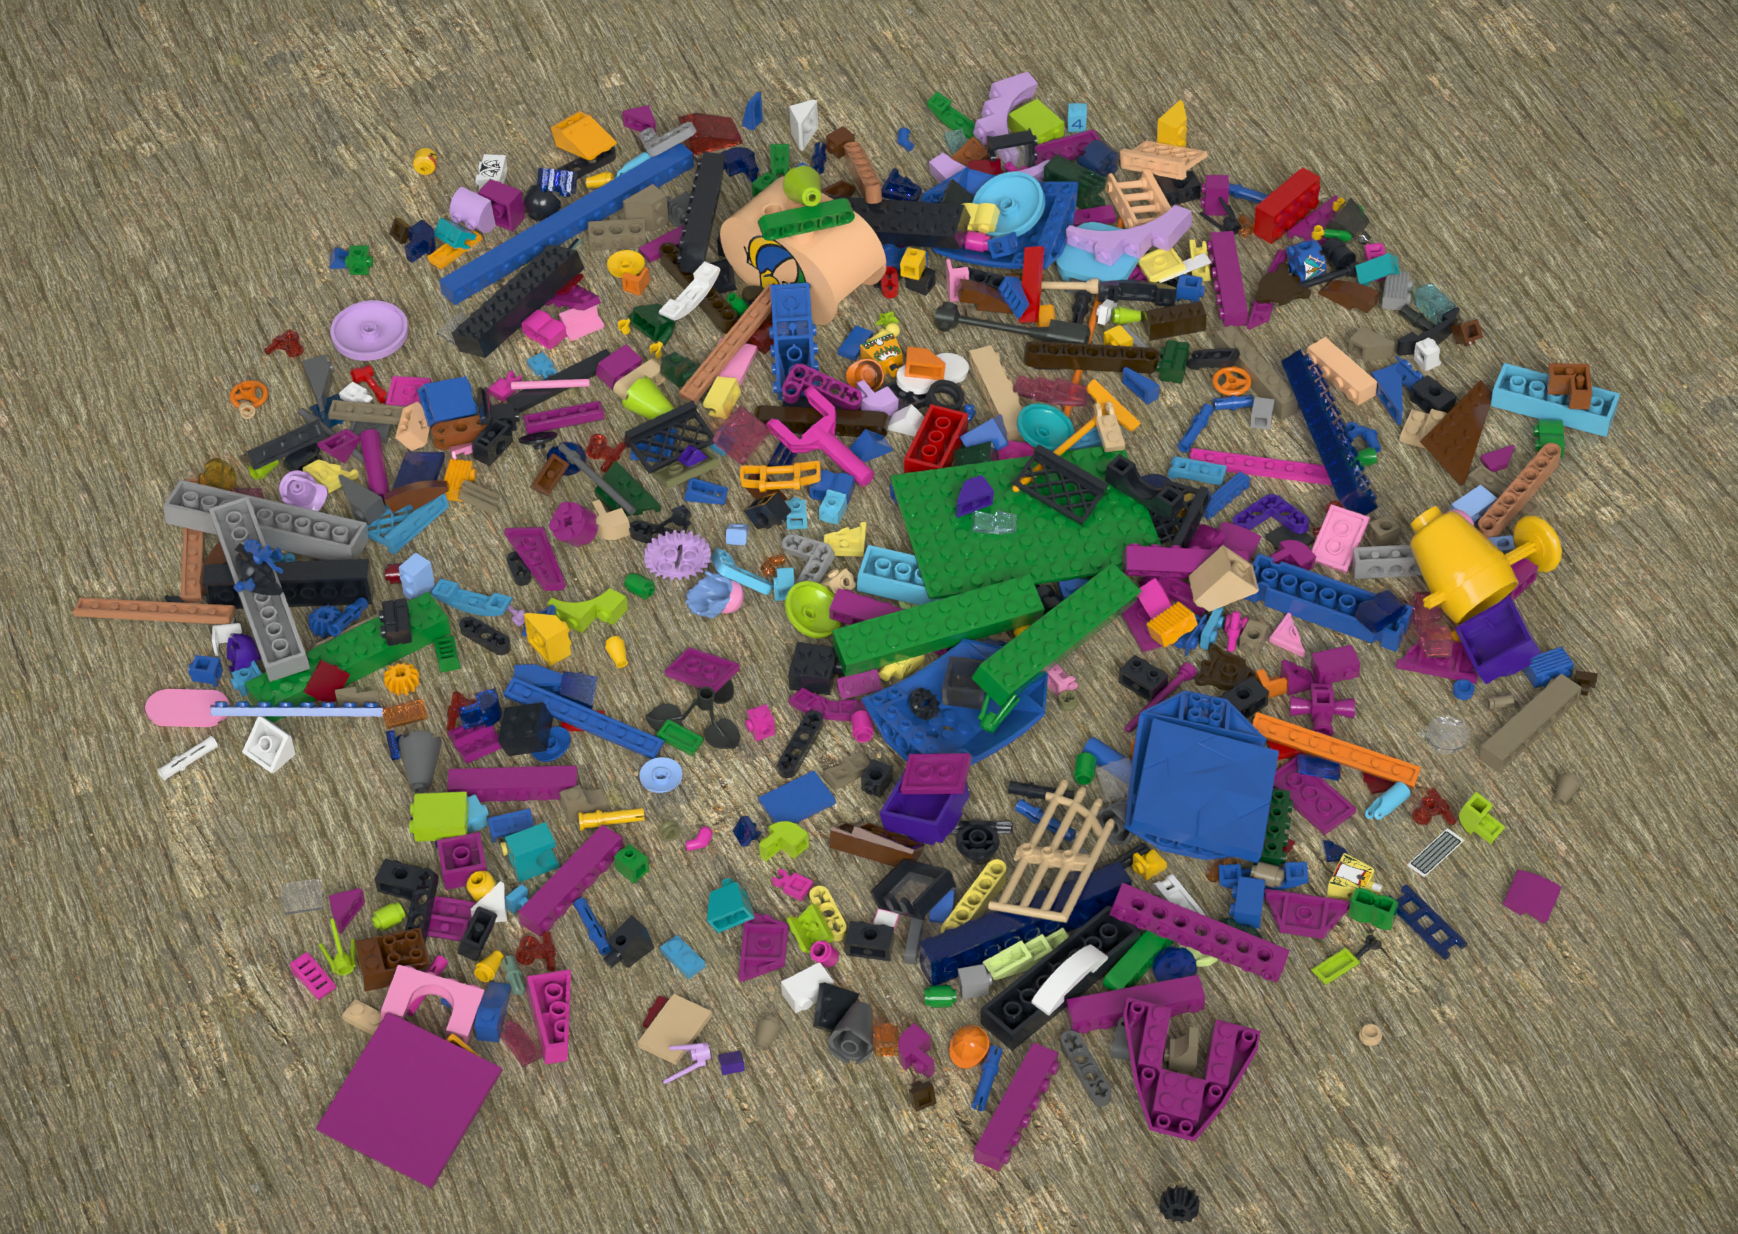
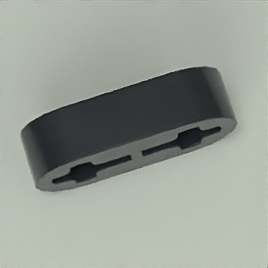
M516 551L511 552L507 556V562L514 583L518 586L528 585L532 580L531 571Z

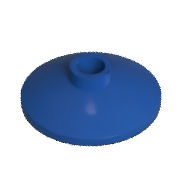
M551 727L547 751L532 753L533 757L541 762H549L561 757L571 743L569 732L563 727Z

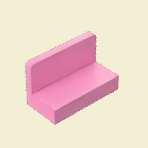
M946 259V286L950 302L959 301L957 294L960 279L969 280L968 267L952 269L950 259Z
M597 305L584 311L572 308L559 314L560 321L566 326V335L570 341L604 328V323L598 316Z

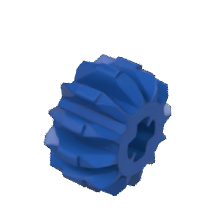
M329 604L326 607L320 605L319 609H313L308 617V625L315 637L320 635L323 639L326 636L331 637L328 626L342 615L341 611L336 606L331 607Z

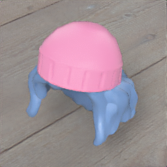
M708 570L705 571L707 577L699 580L698 584L686 594V604H689L688 608H690L691 613L708 618H714L720 613L729 614L736 612L744 600L743 588L738 582L732 581L719 573H711Z

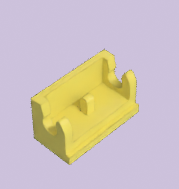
M1190 240L1189 259L1191 258L1193 261L1195 256L1206 253L1208 256L1205 241L1202 242V247L1198 248L1196 247L1195 240ZM1210 265L1192 270L1191 276L1203 277V281H1211Z
M716 377L703 402L704 408L715 410L709 411L708 415L728 419L741 394L737 378Z

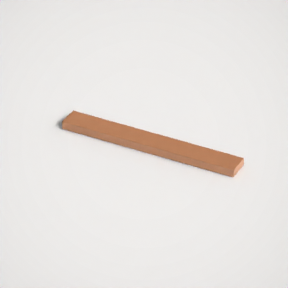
M771 284L764 288L678 392L679 397L689 402L694 401L696 404L715 381L716 377L720 375L772 311Z
M206 477L189 478L185 480L188 482L206 485ZM183 527L180 598L184 603L202 602L199 580L204 561L205 532Z
M79 597L73 613L76 617L226 625L231 624L236 608L232 605Z

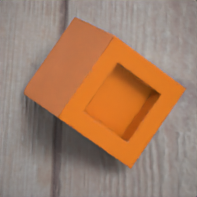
M646 267L640 275L636 276L625 272L622 276L623 291L639 296L650 282L649 268Z
M1264 669L1256 671L1255 679L1269 691V698L1286 694L1287 679L1285 677L1274 676L1268 678Z

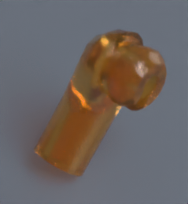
M1246 215L1240 216L1239 222L1243 228L1239 230V233L1244 238H1247L1249 234L1251 235L1254 232V224Z
M1231 857L1215 862L1207 874V879L1211 882L1217 881L1219 878L1218 865L1237 863Z

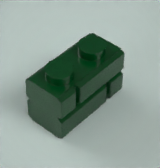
M1168 340L1165 347H1161L1160 359L1162 361H1158L1156 372L1160 373V381L1183 383L1186 363L1189 358L1190 344L1188 342L1180 341L1178 343L1174 340Z

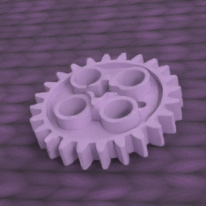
M674 530L673 534L666 531V536L658 534V539L652 538V543H647V548L644 549V562L646 563V568L650 569V573L655 572L656 577L662 575V579L670 577V581L675 577L678 580H681L682 577L689 579V575L696 577L697 572L703 573V568L708 567L711 557L709 543L705 542V538L700 539V534L693 536V531L685 534V530H682L681 533H677Z

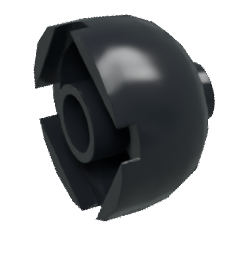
M532 185L527 190L523 202L525 210L532 220L542 221L560 210L561 201L548 190L545 193L541 191L542 187Z

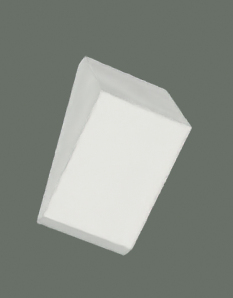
M911 404L893 413L889 421L888 430L915 437L924 416Z
M500 881L490 893H487L470 909L472 917L476 908L480 906L498 915L495 922L507 921L506 892L503 882Z

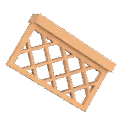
M1147 140L1132 150L1122 149L1120 151L1122 169L1138 172L1150 169L1154 175L1180 180L1186 178V171L1207 157L1206 151Z

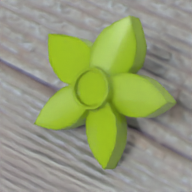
M894 311L885 314L879 313L880 320L875 324H884V328H886L888 324H898L899 321L894 317Z

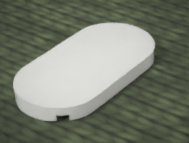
M953 353L936 355L946 363L944 380L959 383L967 377L969 365L963 357ZM905 365L898 370L896 380L897 385L902 390L908 393L913 391L914 394L928 393L931 384L938 381L905 377Z

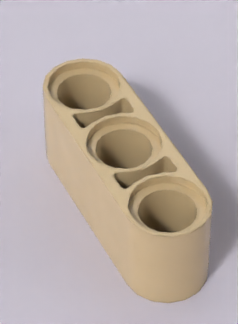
M650 359L618 380L613 387V391L620 398L627 400L628 395L626 393L640 377L645 379L644 375H646L658 386L667 379L669 371L655 359Z

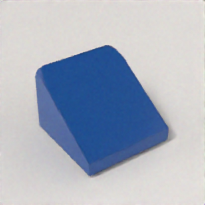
M335 247L330 255L329 268H349L345 265V257L349 256V251Z

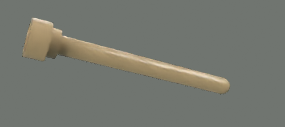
M1091 278L1087 282L1042 281L1041 289L1087 290L1091 294H1098L1099 278Z

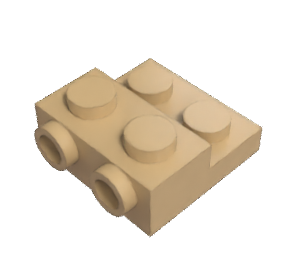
M1411 409L1401 432L1399 442L1426 449L1420 443V440L1447 413L1431 409L1428 414Z

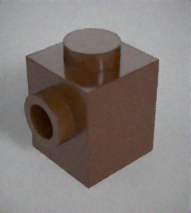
M844 126L838 128L826 136L827 151L838 159L845 155L844 144L855 142V135Z
M1470 319L1451 325L1456 344L1469 346L1475 344V340L1483 338L1478 319Z

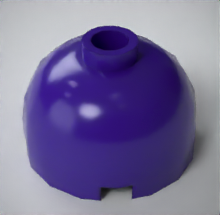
M231 633L232 637H229L227 642V659H230L232 666H228L230 674L242 668L251 667L252 661H255L257 665L258 660H261V656L255 640L247 634Z

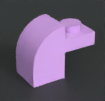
M864 380L857 383V389L862 394L861 411H880L889 416L898 411L899 399L888 386L874 393Z

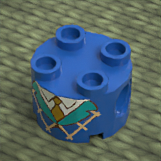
M1315 239L1286 247V253L1289 258L1287 263L1289 265V273L1299 276L1301 282L1321 276L1326 272L1325 256H1320L1319 251L1322 248Z

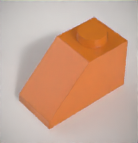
M907 346L905 377L944 380L946 367L944 361L927 348Z

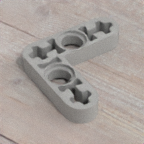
M686 122L658 137L654 129L650 127L641 131L639 138L649 156L653 157L693 136L696 133V128L692 122Z
M795 534L787 535L782 541V546L789 555L809 560L795 584L803 581L820 583L835 557V552L827 543ZM813 546L811 551L804 552L806 547ZM819 567L818 572L810 573L813 568Z

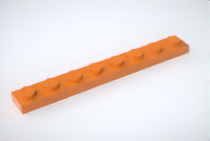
M1256 712L1252 723L1267 740L1395 783L1400 781L1413 789L1421 770L1420 766Z

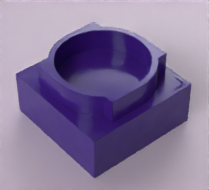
M1510 596L1455 627L1476 672L1485 684L1498 677L1510 676L1532 664L1530 659L1541 653L1520 609Z
M903 772L879 813L884 829L907 835L910 839L929 845H934L935 842L943 843L946 836L954 830L963 815L961 810L970 797L967 784L963 794H902L900 788L904 776Z

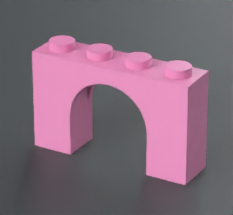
M398 965L381 1009L380 1021L383 1020L387 1012L405 1020L409 1007L415 999L428 994L438 995L446 999L453 1009L446 1029L445 1040L451 1034H455L468 1045L478 1007L484 996V990L476 985L459 983L452 978L439 977L432 972L425 973L411 966Z

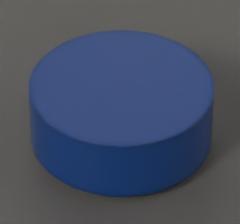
M1466 679L1457 680L1453 685V695L1460 700L1472 698L1475 689L1474 684Z

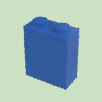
M467 376L427 383L417 389L428 427L441 422L472 417L477 414V404L473 400L472 388L467 380Z

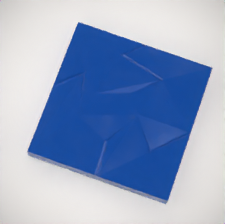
M1153 718L1149 728L1130 830L1258 863L1263 850L1279 751Z

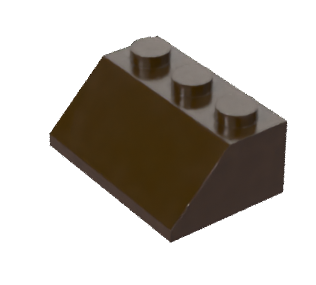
M1201 301L1141 311V320L1149 341L1206 331L1207 314Z

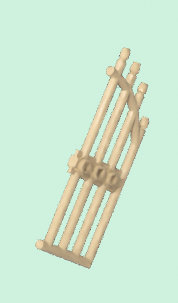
M1065 779L1059 783L1055 793L1047 792L1045 799L1050 801L1029 843L1018 846L1014 861H1019L999 901L989 902V910L1067 922L1114 828L1115 821L1113 819H1109L1104 828H1102L1096 818L1102 807L1103 800L1097 798L1089 811L1081 804L1086 795L1085 787L1079 788L1073 800L1063 796L1068 787V781ZM1058 804L1069 807L1050 846L1038 847L1037 845ZM1076 812H1078L1086 819L1071 849L1065 851L1058 850ZM1092 827L1098 840L1090 855L1081 854L1079 851ZM1031 864L1040 865L1020 905L1007 904L1026 866ZM1053 867L1061 868L1041 908L1029 907L1047 869ZM1074 870L1081 871L1062 912L1050 911L1068 873Z

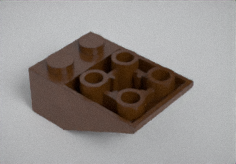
M421 928L355 941L356 959L365 992L390 986L398 965L411 966L416 970L430 965Z

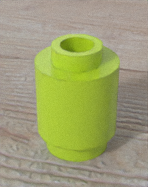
M399 902L395 904L390 903L374 911V917L371 918V921L376 929L380 928L383 932L401 923L402 919L406 918V915Z

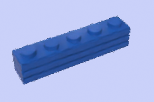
M1240 471L1212 494L1211 501L1203 517L1209 520L1220 510H1223L1228 503H1231L1234 498L1240 496L1245 489L1249 488L1250 477Z

